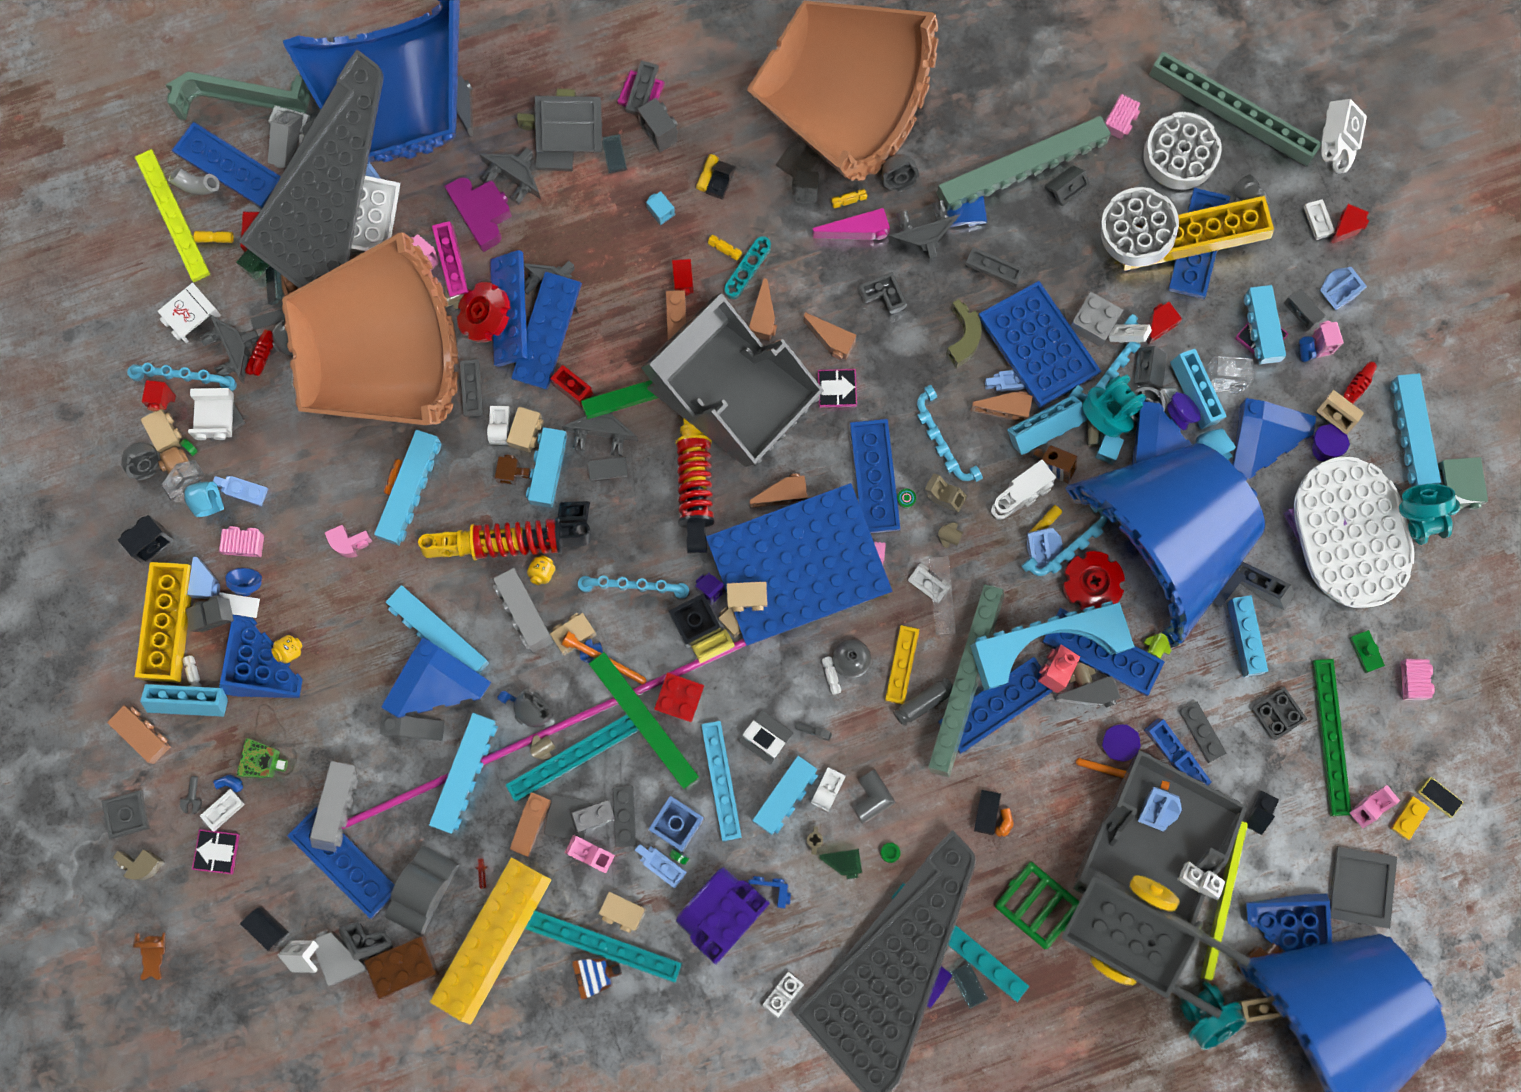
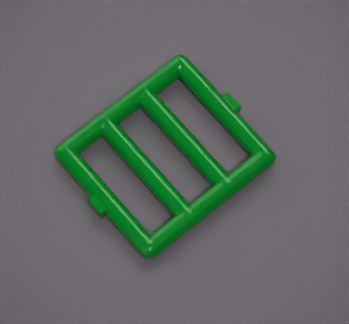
M1029 862L1015 880L1012 879L1008 884L1009 888L997 901L995 908L1038 945L1047 950L1061 932L1065 931L1080 901L1036 864ZM1033 872L1041 880L1015 913H1013L1005 904L1030 873ZM1048 885L1057 893L1029 927L1020 918ZM1062 898H1064L1072 907L1046 939L1042 938L1036 931Z

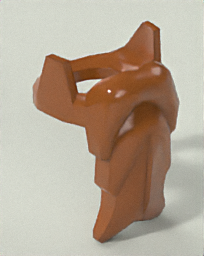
M163 932L162 937L148 936L142 941L140 940V933H135L133 948H140L141 955H143L142 965L144 969L140 977L141 980H146L151 976L156 980L161 979L160 966L163 963V955L166 949L165 932Z

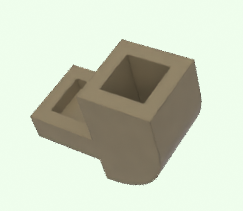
M933 473L925 488L928 492L927 497L930 500L958 513L967 498V495L959 487L947 484L940 475Z
M144 849L136 860L121 851H117L113 856L118 861L116 865L126 871L123 876L132 880H147L153 877L165 863L150 850Z

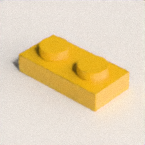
M1414 796L1410 797L1390 829L1405 840H1410L1430 807Z

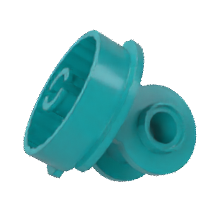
M1128 375L1117 376L1106 385V390L1100 387L1091 388L1088 392V398L1082 405L1088 420L1099 431L1110 437L1116 438L1123 432H1129L1134 426L1133 419L1130 416L1136 414L1144 406L1143 402L1146 396L1144 394L1136 396L1131 391V388L1127 385L1131 380Z
M1424 484L1411 487L1404 491L1402 502L1399 505V513L1409 519L1408 529L1410 535L1419 545L1426 544L1429 536L1438 534L1443 539L1449 538L1453 527L1450 515H1455L1460 510V502L1456 499L1455 491L1451 487L1441 484Z
M1208 981L1202 982L1204 990L1196 997L1221 1010L1220 1017L1212 1016L1209 1019L1205 1018L1202 1020L1201 1016L1207 1012L1181 997L1182 1004L1180 1008L1188 1021H1194L1196 1024L1188 1037L1191 1041H1197L1202 1050H1207L1235 1035L1245 1025L1246 1019L1240 1012L1242 1009L1240 1003L1235 1002L1225 1006L1223 1004L1225 999L1216 985L1212 986Z

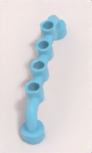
M1131 314L1123 325H1139L1136 322L1138 317ZM1128 342L1095 387L1106 390L1105 387L1108 381L1119 375L1117 372L1120 366L1124 368L1130 361L1127 356L1131 352L1135 354L1141 345L1137 342ZM1077 385L1069 394V397L1073 395L1079 400L1085 401L1088 398V394L1082 393L1084 389Z
M145 363L142 366L131 365L127 370L128 376L134 381L142 380L144 375L148 377L159 375L164 376L166 379H172L173 377L182 378L187 382L192 379L201 380L204 384L217 382L220 383L221 388H229L231 391H234L237 386L236 381L231 376L223 377L210 374L204 369L199 372H191L187 367L173 370L169 365L156 368L150 363Z
M932 385L925 387V392L917 400V407L920 412L917 416L922 425L924 423L927 424L929 429L926 432L930 440H936L938 446L935 449L939 456H945L947 462L944 465L949 473L954 472L956 477L962 481L974 479L975 482L982 480L983 476L976 465L969 469L970 473L968 474L961 471L940 430L925 407V401L927 399L932 401L938 398Z
M1090 506L1094 513L1099 511L1100 519L1090 526L1086 532L1076 538L1072 544L1062 550L1058 556L1048 562L1044 568L1039 569L1035 566L1038 562L1034 557L1024 562L1021 567L1025 572L1030 571L1037 576L1058 572L1062 568L1060 564L1062 561L1066 560L1069 562L1076 556L1074 553L1076 549L1080 548V550H1083L1090 544L1088 541L1090 537L1097 538L1104 532L1102 527L1108 520L1101 513L1104 509L1100 507L1096 510Z
M603 575L599 578L583 576L578 581L579 589L586 593L590 592L594 586H599L601 589L616 587L622 591L628 588L638 589L640 592L657 590L659 593H665L669 591L674 592L675 597L680 600L686 599L689 596V588L686 584H667L664 580H659L656 583L647 582L643 578L637 581H628L625 577L613 580ZM602 580H607L605 585L600 584ZM625 581L626 585L620 586V582ZM645 583L646 585L644 588H640L639 584ZM664 584L665 588L659 589L658 586Z

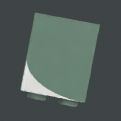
M1481 457L1449 459L1438 463L1439 472L1443 474L1444 485L1451 487L1455 491L1456 499L1460 502V510L1463 507H1470L1471 510L1479 509L1488 502Z

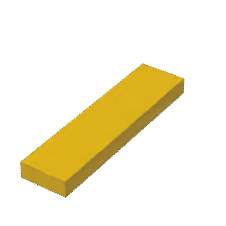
M900 626L885 698L887 702L901 705L905 703L920 629Z

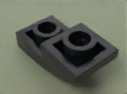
M981 791L974 832L994 835L1001 793Z

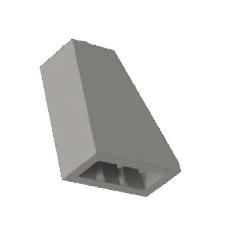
M286 110L271 121L268 163L274 164L278 168L288 166L295 154L304 115Z
M327 930L316 934V939L311 940L315 941L319 946L315 952L328 986L336 985L368 971L365 962L362 959L354 960L344 941L334 932L328 933Z

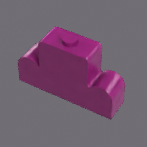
M464 177L445 186L447 194L482 252L499 244L501 234L497 225L512 216L506 203L508 199L503 191L500 193L493 181H489L476 189H473L471 181Z

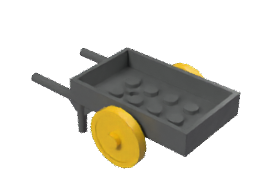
M1096 872L1061 938L1090 954V961L1093 966L1110 979L1125 985H1135L1139 982L1167 999L1172 992L1214 1017L1219 1018L1222 1013L1221 1010L1176 985L1197 943L1201 940L1245 966L1249 964L1251 959L1205 934L1201 930L1203 925L1201 921H1197L1195 925H1192L1170 913L1169 911L1176 910L1179 899L1172 891L1160 883L1136 875L1132 877L1129 883L1131 891L1101 873ZM1149 940H1154L1156 944H1151Z

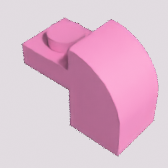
M343 525L324 532L330 546L339 555L347 558L358 556L355 549H363L369 545L368 543L372 542L371 536L367 531L350 537Z
M1386 785L1364 798L1353 808L1350 814L1362 828H1365L1376 821L1383 812L1398 804L1400 800Z
M575 835L572 836L564 852L604 873L607 872L615 856Z

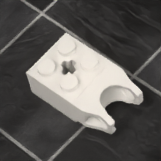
M1351 99L1330 102L1329 109L1326 112V123L1323 128L1322 157L1325 162L1333 161V168L1337 174L1346 173L1355 159L1356 150L1361 148L1367 118ZM1329 151H1330L1331 154H1332L1331 157H1327V153H1328ZM1341 160H1346L1345 167L1338 169Z
M1040 460L1011 481L1008 489L996 498L991 514L996 520L1005 519L1023 506L1029 507L1040 494L1044 496L1051 490L1056 476L1045 462ZM998 505H1003L1006 509H1001ZM995 508L997 509V511L999 512V514H1002V513H1005V514H1004V515H997L996 512H995Z

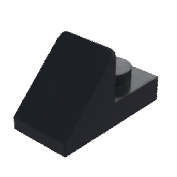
M718 161L712 168V177L706 189V194L723 200L736 166Z
M560 502L557 517H559L561 523L581 521L587 523L590 502Z
M1262 790L1259 791L1245 821L1248 824L1247 828L1259 835H1263L1275 818L1273 813L1279 799Z

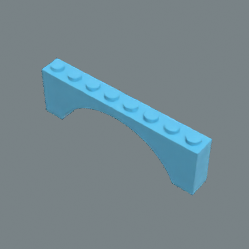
M1110 601L1101 604V608L1095 609V606L1083 609L1084 612L1080 614L1074 611L1065 614V618L1060 619L1059 616L1047 619V623L1042 624L1041 621L1029 624V628L1023 629V626L1013 628L1011 633L1005 634V631L993 634L994 637L989 639L986 636L976 638V642L970 645L984 691L1007 684L1011 667L1018 654L1032 640L1047 634L1071 633L1086 637L1100 645L1109 655L1134 648L1121 604H1113Z

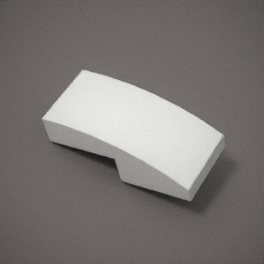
M219 593L221 598L230 600L232 614L257 618L260 599Z
M1191 862L1184 863L1178 879L1190 888L1215 899L1220 898L1225 884L1224 880L1211 871L1203 872Z
M787 972L763 1003L762 1007L778 1019L804 984Z

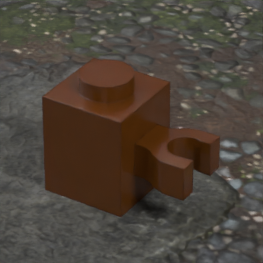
M499 456L495 480L497 483L516 485L517 477L530 479L531 471L529 468H519L520 463L518 459H515V456Z

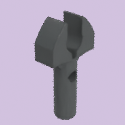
M797 722L795 725L797 730L830 741L832 733L825 729L815 728L801 722Z
M197 776L190 777L188 797L184 800L180 799V807L184 813H188V805L191 802L193 803L192 814H196L202 807V801H198L196 798Z

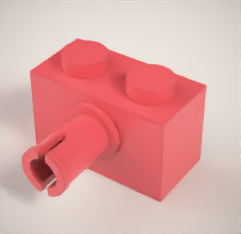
M1063 645L1050 650L1047 655V663L1039 671L1041 676L1038 682L1057 694L1066 688L1080 659V656Z

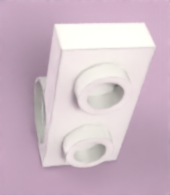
M490 406V420L487 431L489 444H507L510 419L509 406Z
M828 767L811 804L829 812L846 776Z

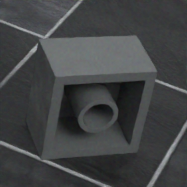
M654 98L638 108L640 126L660 153L678 142V130L676 128L678 124L673 116L670 117L667 114L668 110L664 103H660L657 98Z

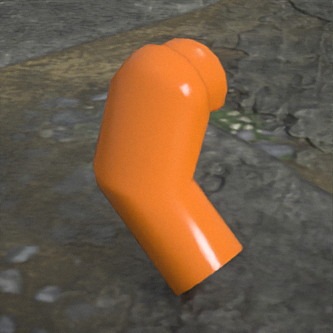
M1010 808L1000 810L1003 822L995 828V833L998 837L1007 836L1014 825Z

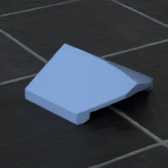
M1352 267L1335 269L1327 275L1320 291L1334 309L1337 310L1353 300L1367 286Z
M1052 527L1027 533L1029 558L1034 557L1038 562L1035 565L1037 568H1044L1048 562L1062 551L1061 536Z
M1153 787L1144 800L1138 822L1161 831L1166 830L1169 825L1178 819L1182 811L1179 796Z

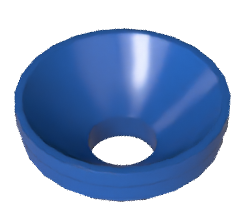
M238 568L231 570L226 575V585L236 595L249 596L258 590L262 583L261 574L253 569Z

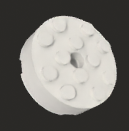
M1188 112L1173 113L1171 116L1160 119L1152 128L1144 145V163L1149 174L1160 184L1177 190L1191 189L1204 183L1212 174L1221 156V140L1214 131L1213 125L1203 117Z
M1136 187L1124 190L1111 199V202L1103 212L1101 223L1103 245L1114 259L1130 266L1154 264L1164 258L1175 243L1179 226L1178 213L1170 199L1155 192L1154 189Z

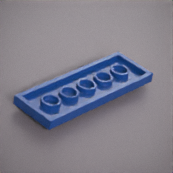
M195 122L191 124L172 149L174 154L204 173L216 176L220 183L260 208H263L281 178L275 172Z
M1194 188L1188 213L1229 204L1231 196ZM1217 250L1176 259L1168 291L1205 300Z
M520 250L490 259L491 283L504 290L510 301V309L507 311L508 323L499 336L493 335L494 365L498 367L528 359L523 252Z
M545 272L526 331L528 359L516 362L511 379L548 390L551 382L550 378L553 376L582 285L581 282Z
M888 419L850 422L858 502L870 533L900 531Z
M1059 608L1056 616H1059L1060 619L1065 618V614L1070 612ZM1052 633L1047 634L1042 643L1054 649L1063 645L1080 656L1079 662L1094 668L1108 677L1113 676L1114 680L1145 696L1149 695L1165 661L1136 646L1128 651L1109 655L1105 649L1094 641L1077 634Z
M1035 657L1010 672L1007 684L982 691L974 697L958 748L960 754L1053 692L1038 682L1041 676L1039 673L1041 665ZM943 718L938 721L940 726L942 724Z
M315 807L287 836L372 919L391 900V893L395 884L344 833H342L341 847H337L336 852L312 848L310 837L318 807Z

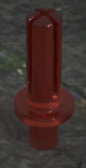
M484 858L478 859V867H476L479 873L480 889L486 888L485 869L488 866H484Z

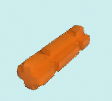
M396 459L393 464L394 469L392 468L387 480L388 485L384 488L386 495L390 496L402 466V460Z

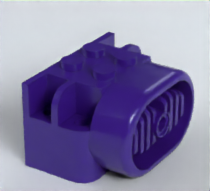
M722 867L678 914L676 923L690 935L691 942L717 965L770 905V902L747 882L739 881L726 868Z

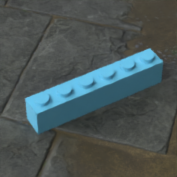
M1420 373L1398 375L1391 381L1390 388L1395 397L1394 409L1398 413L1397 426L1401 429L1402 434L1401 446L1405 450L1404 462L1408 466V482L1411 484V487L1424 484H1440L1441 479Z
M419 430L415 431L374 535L378 539L400 546L401 541L405 540L407 535L405 530L407 525L411 524L414 517L413 510L415 506L419 505L421 496H419L420 492L426 487L428 481L426 477L428 472H431L434 467L433 459L435 454H438L441 449V443L437 436Z
M402 585L386 601L390 606L388 610L394 616L399 614L403 617L402 623L409 629L414 627L418 631L416 635L422 639L424 637L478 674L489 664L480 653Z
M472 713L430 821V826L451 834L454 832V829L458 831L462 821L459 816L461 811H466L469 800H466L469 792H473L476 782L473 780L476 773L480 774L484 764L481 763L483 755L487 756L491 746L488 744L490 736L494 737L498 726L495 725V720Z

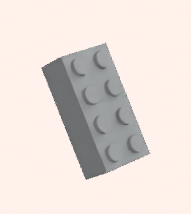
M512 568L493 578L496 583L493 585V588L499 598L505 600L501 603L508 615L513 616L510 620L517 632L522 633L519 637L526 649H531L534 653L553 643L554 641L516 570Z
M331 761L310 837L312 848L336 852L337 847H341L343 840L342 827L346 828L348 822L347 808L351 809L353 803L352 789L356 790L358 783V773H355V766Z

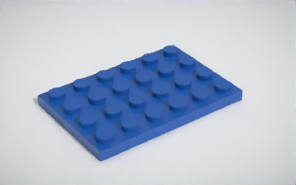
M1040 281L978 314L980 322L1028 393L1033 396L1032 399L1039 408L1101 373L1100 368Z

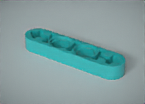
M762 236L755 240L726 283L725 295L727 298L735 300L740 297L769 254L771 242L767 237ZM766 243V248L763 247L760 254L757 253L759 251V244ZM749 257H756L758 262L754 265L749 264L747 261ZM741 271L748 273V277L744 280L739 279L737 276ZM737 282L736 292L731 294L729 288L733 289Z

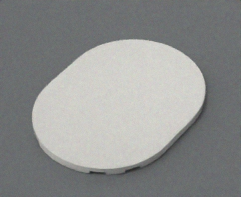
M1355 457L1332 458L1311 469L1297 489L1294 501V518L1308 570L1318 587L1338 603L1354 608H1370L1389 602L1406 586L1410 578L1412 564H1414V545L1408 529L1407 518L1399 513V505L1402 501L1393 482L1377 466Z

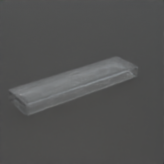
M949 556L931 557L929 560L936 635L956 633L950 559Z

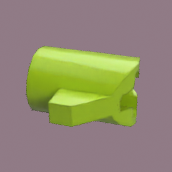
M1159 633L1147 638L1144 642L1145 645L1149 646L1147 652L1161 659L1163 653L1167 655L1171 653V647L1165 634Z

